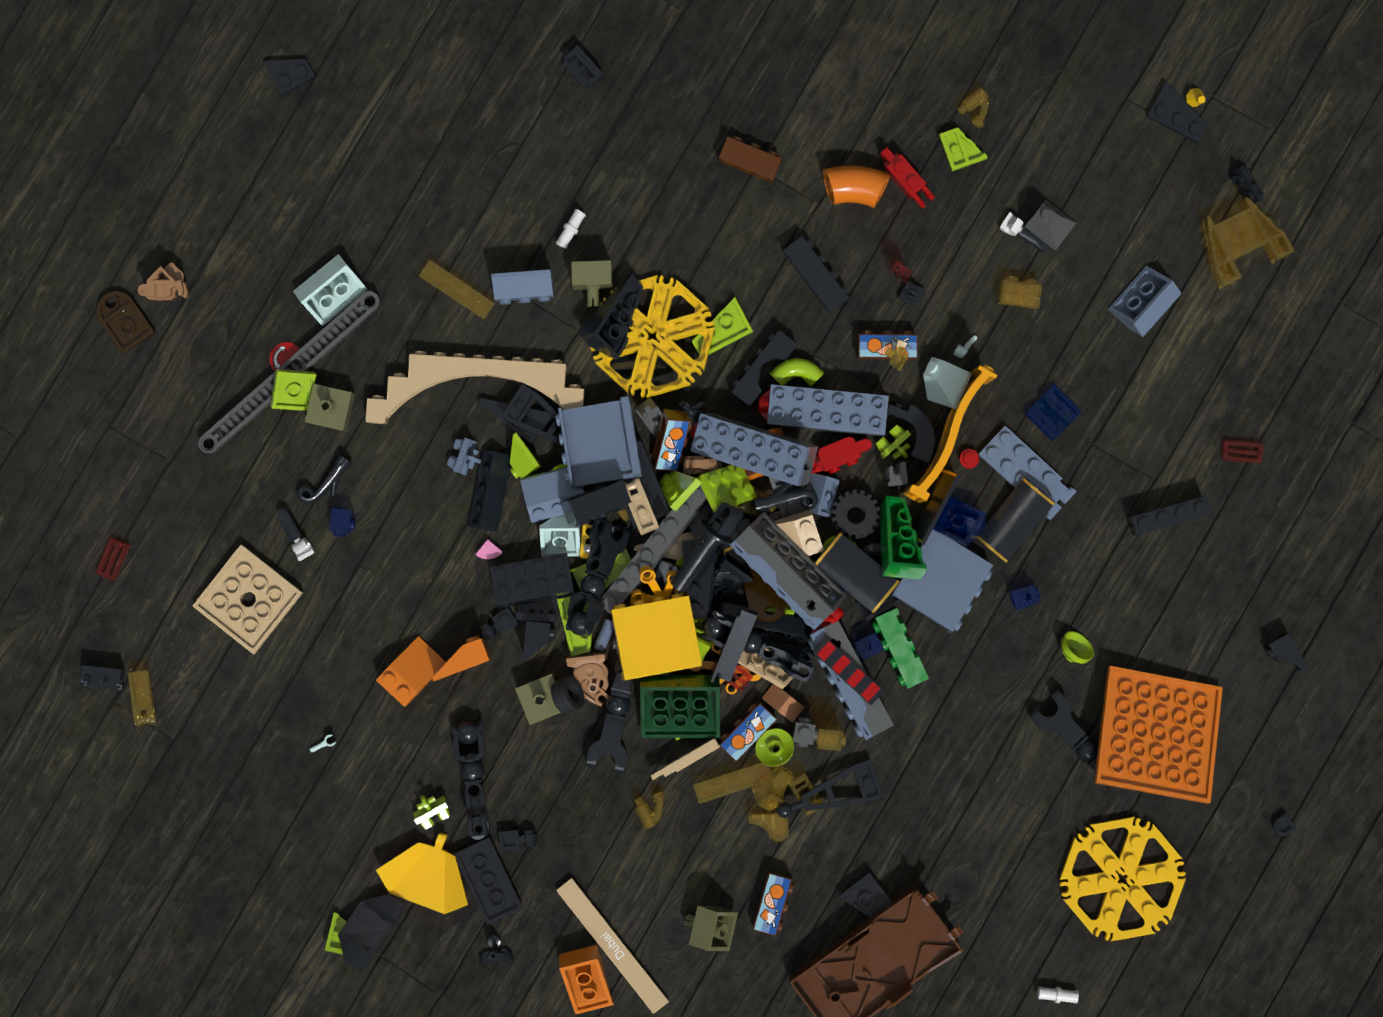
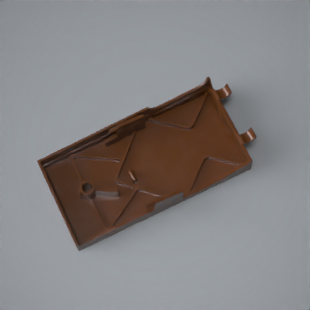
M914 884L890 904L883 907L882 910L876 912L871 918H868L788 977L789 983L815 1017H873L885 1007L889 1010L914 992L912 989L913 984L942 964L963 953L964 951L956 941V938L964 934L959 926L949 931L930 905L938 897L933 891L923 896Z

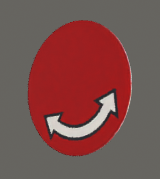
M289 342L280 343L275 346L271 351L269 359L272 369L276 371L300 348Z

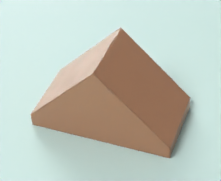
M774 684L762 697L764 701L791 722L804 709L803 705Z

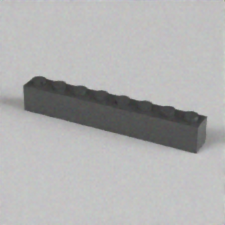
M701 486L690 495L677 511L672 509L659 525V528L654 531L601 599L605 603L604 609L607 612L614 610L615 605L626 604L629 601L632 591L638 589L643 583L639 577L641 567L650 566L654 569L708 502Z

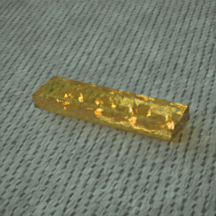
M429 260L419 275L420 278L483 320H485L495 305L494 302L431 260Z
M760 762L693 784L700 804L774 780L770 766Z

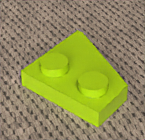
M959 128L939 134L952 172L988 158Z

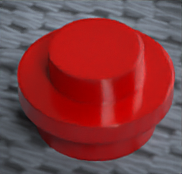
M966 449L960 454L959 461L963 467L971 469L978 464L979 455L975 450Z

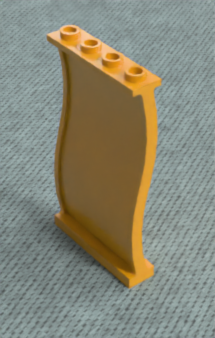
M987 365L978 366L970 372L973 379L966 386L957 408H952L947 417L937 452L930 466L916 485L912 484L905 487L903 495L918 503L927 501L930 496L927 489L939 476L951 455L963 415L971 399L982 384L986 385L997 377L993 368Z

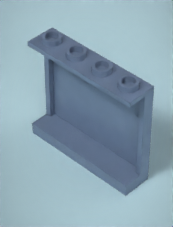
M628 396L621 397L619 401L566 410L558 408L559 414H556L557 425L561 426L562 433L559 434L560 444L564 445L565 452L562 453L563 464H567L568 471L565 472L567 484L570 483L572 488L642 477L631 404Z
M933 528L925 545L920 546L923 562L927 566L922 579L901 578L899 580L900 584L890 596L896 600L900 599L948 629L947 632L951 633L954 630L958 631L962 625V616L964 613L968 614L973 606L971 601L974 597L977 598L983 590L980 586L984 580L988 581L991 577L993 565Z

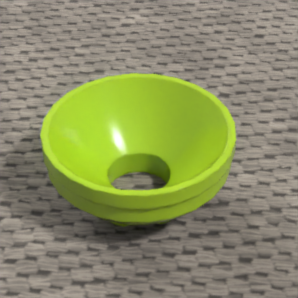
M1069 631L1061 639L1062 653L1068 661L1085 664L1093 658V647L1083 635Z

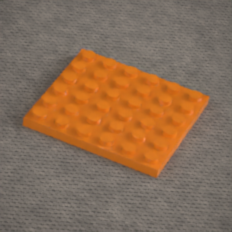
M1109 666L1107 669L1094 783L1205 804L1211 803L1223 687Z

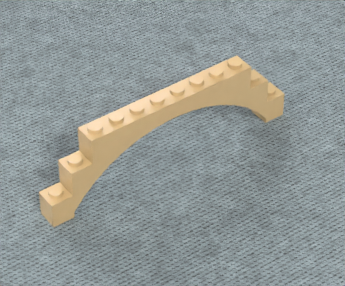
M415 351V354H409L408 377H405V374L394 373L393 377L388 376L387 400H384V396L373 395L372 399L367 398L366 422L388 424V419L410 398L434 385L457 378L491 376L516 381L548 396L564 410L584 407L585 390L581 389V385L573 384L566 388L567 365L563 364L562 360H551V363H543V359H532L531 362H525L524 358L512 357V361L504 360L502 356H493V359H485L484 355H473V358H465V354H454V357H447L446 353L434 352V356L426 355L424 351Z

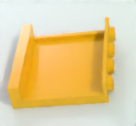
M683 593L671 595L672 599L664 600V597L653 598L652 603L646 604L644 600L633 602V606L626 607L625 604L615 605L614 610L609 611L612 614L618 646L622 681L702 666L689 596L683 597Z

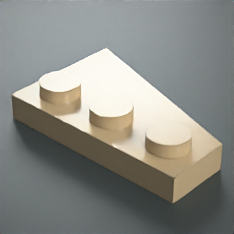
M744 651L742 652L738 662L740 665L781 689L793 679L780 667L764 661L761 657L758 658L757 653L752 655L746 654Z

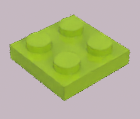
M276 369L271 408L307 411L313 384H315V372Z

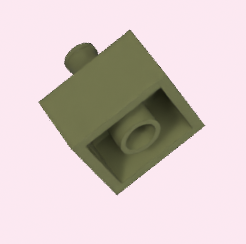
M611 261L571 262L573 289L587 290V307H593L592 299H594V307H600L599 289H613Z
M313 384L305 422L347 432L355 394Z
M553 673L515 688L529 725L561 713L554 705L551 697V686L556 681Z
M697 906L695 916L688 914L685 917L690 922L684 921L686 926L693 927L689 945L706 951H729L738 912L720 906Z

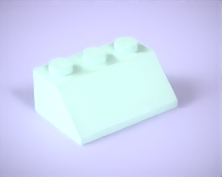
M338 254L293 292L315 319L324 326L368 289Z

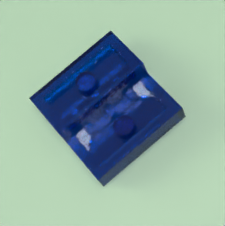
M1053 385L1025 415L1051 441H1054L1082 411Z

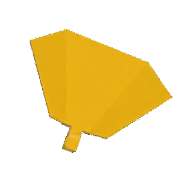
M440 832L435 846L418 842L378 868L376 871L389 893L443 914L467 906L468 901L456 856L443 849L448 835Z

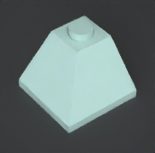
M931 357L923 374L927 400L956 409L972 373L946 361Z
M565 515L550 518L540 525L541 557L567 553L568 556H580V525L568 524Z

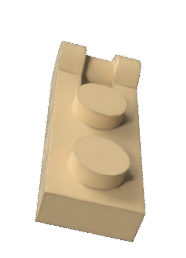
M639 477L633 479L631 483L626 484L625 482L631 499V503L628 505L640 534L643 535L658 529L659 525ZM637 488L638 493L631 496L630 491Z

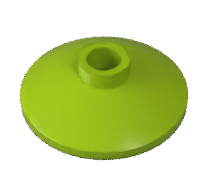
M782 729L767 730L756 742V755L767 766L776 767L783 765L791 758L794 752L792 737ZM779 747L778 752H773L774 748Z

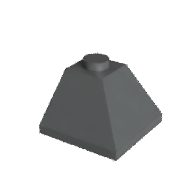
M1046 199L1026 224L1025 228L1056 251L1076 222Z

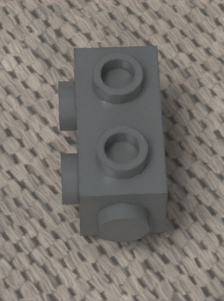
M799 717V720H794L792 741L796 742V746L808 748V744L813 745V741H817L819 729L815 727L816 725L810 718Z

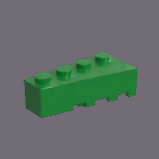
M886 496L880 506L882 576L921 580L927 570V566L922 559V550L916 540L917 535L911 524L912 519L906 500L901 497Z
M893 607L873 617L874 622H872V626L875 632H880L883 638L880 640L884 651L888 650L891 655L888 659L892 668H897L899 672L897 678L900 685H905L908 689L929 679L918 654L915 653L916 649L912 640L906 634L907 629L904 622L898 617L900 614L898 609Z

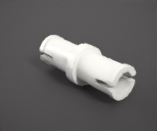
M577 209L574 210L568 223H565L563 226L564 230L556 241L557 245L567 249L572 237L578 233L577 229L586 216L583 212Z
M1040 986L1037 989V999L1053 1000L1055 1003L1062 1001L1077 1004L1078 991L1062 990L1060 987L1053 989Z

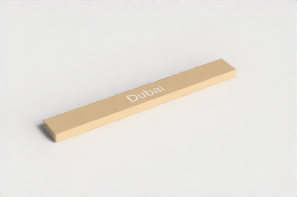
M570 878L556 891L651 1012L654 1014L669 1002L667 997L574 879Z

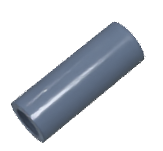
M604 620L593 648L605 651L614 629L613 621Z

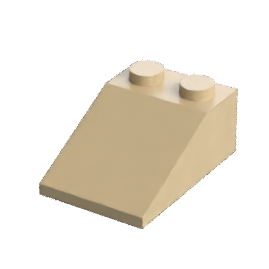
M810 510L774 521L807 556L824 551Z

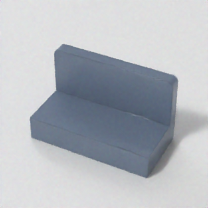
M814 473L811 474L806 489L812 490L818 497V504L810 510L811 513L830 518L839 484L838 479ZM808 496L806 499L810 500V504L812 502V498Z

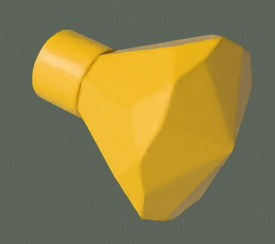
M1198 88L1190 89L1186 94L1187 104L1191 107H1197L1204 103L1205 97L1203 92Z

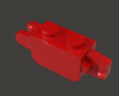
M885 148L880 153L886 161L883 164L886 173L890 174V178L909 199L912 198L920 208L925 207L924 201L917 195L920 190L929 200L932 201L934 199V195L926 187L927 183L902 154L895 153L893 155L888 148Z
M847 437L820 448L811 474L824 471V473L829 471L832 474L841 470L839 466L847 464L849 467L859 463L860 453L871 449L872 442L867 438L855 442L853 438Z

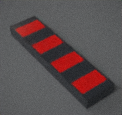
M826 637L812 651L870 705L884 692L879 685Z

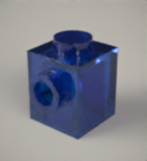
M332 508L329 531L334 532L333 536L345 537V534H351V530H355L356 519H353L354 511Z
M1033 584L1008 591L1014 610L1038 604V599L1041 598L1038 587L1034 588Z
M875 632L853 642L855 646L853 649L857 657H861L863 661L884 650Z

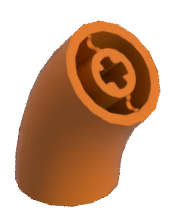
M845 165L823 169L824 185L833 205L857 203L875 208L890 179V174L870 167Z

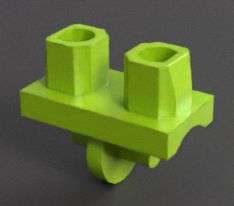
M896 425L889 431L896 439L891 445L884 437L876 443L877 448L881 452L879 455L883 459L894 449L897 450L892 455L895 460L899 456L905 459L908 457L905 451L910 448L909 444L905 443L902 447L900 444L911 434L908 430L904 431L900 426Z
M425 795L420 796L422 802L416 805L418 810L413 812L414 821L417 825L420 823L424 829L434 825L432 816L437 814L440 820L450 816L447 799L444 795L438 799H435L434 796L428 799Z

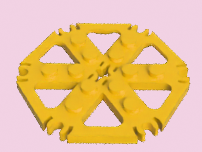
M658 275L639 281L643 286V290L651 289L653 295L647 317L638 309H634L631 319L634 322L632 327H629L632 332L627 333L628 343L619 356L622 357L638 352L630 379L622 378L610 366L613 358L601 352L593 357L594 361H598L595 364L624 391L628 393L631 387L630 391L633 396L637 389L642 390V398L646 394L645 390H648L646 397L649 398L690 386L691 384L686 378L694 383L695 379L691 374L696 372L701 376L702 372L698 367L703 371L705 370L715 330L713 321H705L707 317H711V312H706L709 311V308L677 279L674 287L673 278L670 279L668 284L663 283L664 276H660L659 283H657ZM676 295L682 296L695 308V313L667 321L672 299ZM646 331L651 334L657 333V341L654 339L648 340L649 335ZM700 334L703 336L704 341L700 356L697 359H692L673 342ZM658 356L677 372L678 379L676 381L660 386L652 384Z
M1134 816L1089 824L1092 826L1093 832L1089 827L1085 826L1084 828L1088 833L1087 836L1082 837L1081 834L1077 833V837L1081 842H1078L1075 837L1073 838L1059 880L1067 879V881H1061L1059 885L1068 887V890L1062 892L1061 896L1067 897L1070 895V897L1062 899L1091 934H1093L1095 929L1094 934L1098 937L1101 931H1105L1104 939L1107 941L1110 938V933H1112L1110 941L1156 934L1151 926L1155 930L1160 931L1157 923L1158 921H1163L1166 925L1168 924L1164 915L1171 921L1186 877L1178 878V876L1186 875L1184 871H1177L1179 865H1184L1182 861L1175 862L1177 859H1182L1181 856L1153 823H1151L1150 827V822L1146 821L1145 825L1140 827V818L1137 817L1133 825ZM1124 827L1128 830L1118 858L1102 840L1101 834L1105 830ZM1150 838L1156 839L1167 852V860L1139 865L1147 841ZM1085 850L1103 872L1074 876L1072 869L1078 853ZM1115 871L1123 876L1127 875L1125 880L1129 886L1123 882L1118 883L1119 875ZM1167 881L1171 882L1173 890L1167 906L1164 908L1159 907L1142 886ZM1106 892L1097 919H1089L1079 907L1078 899L1082 896ZM1127 899L1143 918L1144 925L1140 928L1121 931L1118 929L1117 924Z

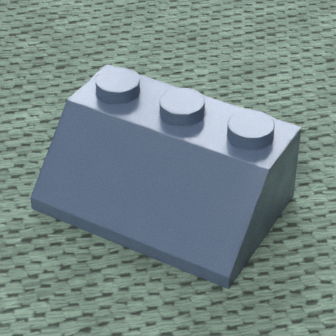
M1146 266L1108 310L1130 330L1144 337L1182 293L1173 280Z
M551 270L491 274L494 299L500 305L511 304V301L519 300V303H530L531 299L547 302L550 301V298H554L553 274Z
M568 467L520 479L531 523L564 515L560 502L585 492L584 487L572 488L570 483H566L565 472L568 471Z

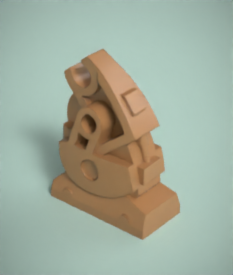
M684 456L683 474L689 476H700L722 468V461L710 457Z
M607 652L568 656L566 658L567 666L574 668L573 677L582 686L585 699L601 706L603 702L599 700V696H605L606 700L610 696L606 691L609 686V670L604 662L607 659Z

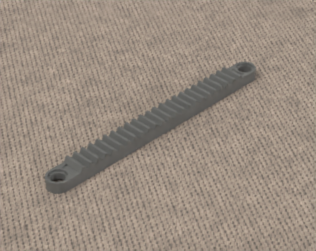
M372 291L363 293L278 369L308 371L378 309L380 306L379 296ZM368 296L375 298L376 302L372 307H368L365 304V299ZM275 372L201 436L198 444L203 452L209 454L216 452L271 404ZM207 438H211L214 441V446L211 449H206L204 446V441Z

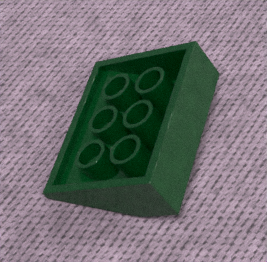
M651 675L641 677V738H720V678L715 677L712 683L710 682L712 675Z

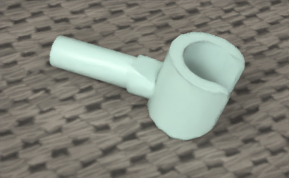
M974 335L964 347L958 345L954 355L963 358L977 337Z
M327 735L324 741L311 747L310 751L314 752L322 747L335 745L336 742L330 745L326 741L328 737L333 735Z

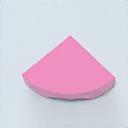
M487 540L475 555L483 559H493L500 556L503 551Z

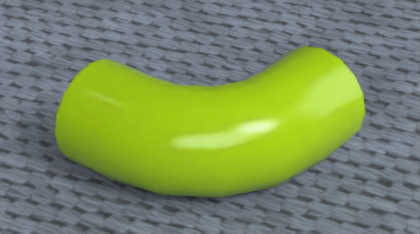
M793 358L783 361L769 374L782 386H785L792 378L798 377L802 378L811 387L824 372L809 360Z

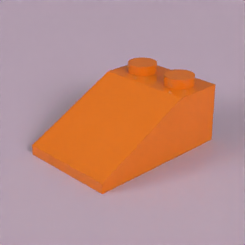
M479 635L467 639V644L462 645L432 677L433 681L492 660L486 640L484 638L480 639Z
M418 636L376 681L406 707L432 680V677L444 666L446 661Z
M597 945L559 954V969L575 1015L613 1005L605 969Z

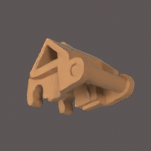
M169 263L165 268L160 266L147 279V284H141L138 287V293L150 300H173V298H177V291L178 295L184 298H188L189 295L187 284L184 282V274L173 263Z

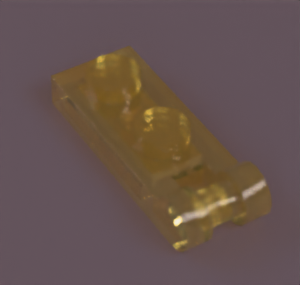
M149 670L128 672L135 726H142L145 723H149V725L156 724ZM140 710H147V715L142 716Z

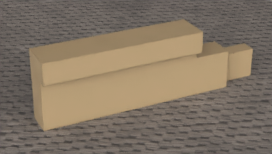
M712 738L651 774V777L654 780L663 774L666 777L675 771L678 772L720 746L716 739Z

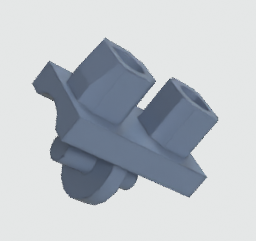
M467 438L456 439L454 449L459 450L460 453L458 458L449 457L447 465L453 471L466 475L469 468L473 469L475 462L481 464L482 460L477 459L479 451L475 450L478 442Z

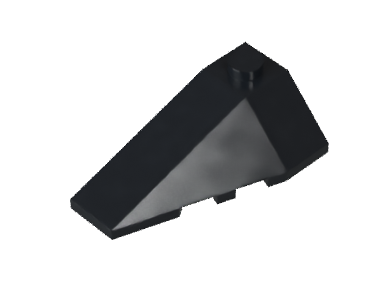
M629 274L588 319L579 334L591 348L613 359L619 358L628 343L627 333L629 327L633 325L632 316L634 309L638 308L643 290L642 284L632 274Z

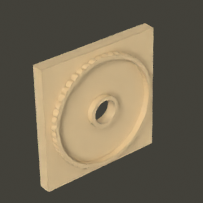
M240 545L193 604V607L252 654H256L303 592L244 545ZM247 592H252L256 597L255 604L251 607L245 606L242 602V597Z

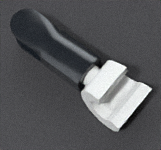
M1009 212L1000 226L1003 232L1012 236L1017 235L1041 252L1051 249L1049 245L1025 228L1026 225L1023 226V221Z
M285 509L279 510L277 518L290 542L294 543L292 548L296 553L298 561L315 553L311 543L306 538H303L290 512Z

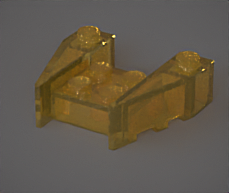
M1248 197L1240 203L1244 209L1243 212L1214 225L1210 216L1203 221L1211 274L1220 290L1242 278L1234 263L1235 260L1261 247H1264L1272 264L1290 256L1294 252L1287 235L1281 229H1278L1272 223L1273 221L1268 216L1266 217Z

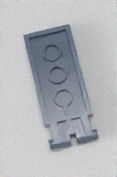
M1006 426L978 454L1012 487L1016 488L1020 481L1026 477L1051 497L1056 503L1045 515L1048 520H1051L1061 509V506L1057 504L1058 500L1066 504L1076 493L1074 488L1070 487L1068 489L1060 482L1063 478Z

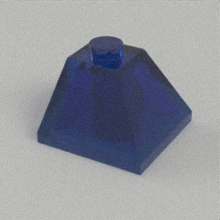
M950 497L933 530L967 546L976 540L986 525V515L984 512Z

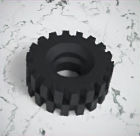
M851 490L841 494L834 501L831 509L832 524L836 531L850 539L864 538L871 534L878 526L881 516L878 502L871 494L862 490ZM859 507L863 511V518L859 522H853L849 519L848 511L850 508Z

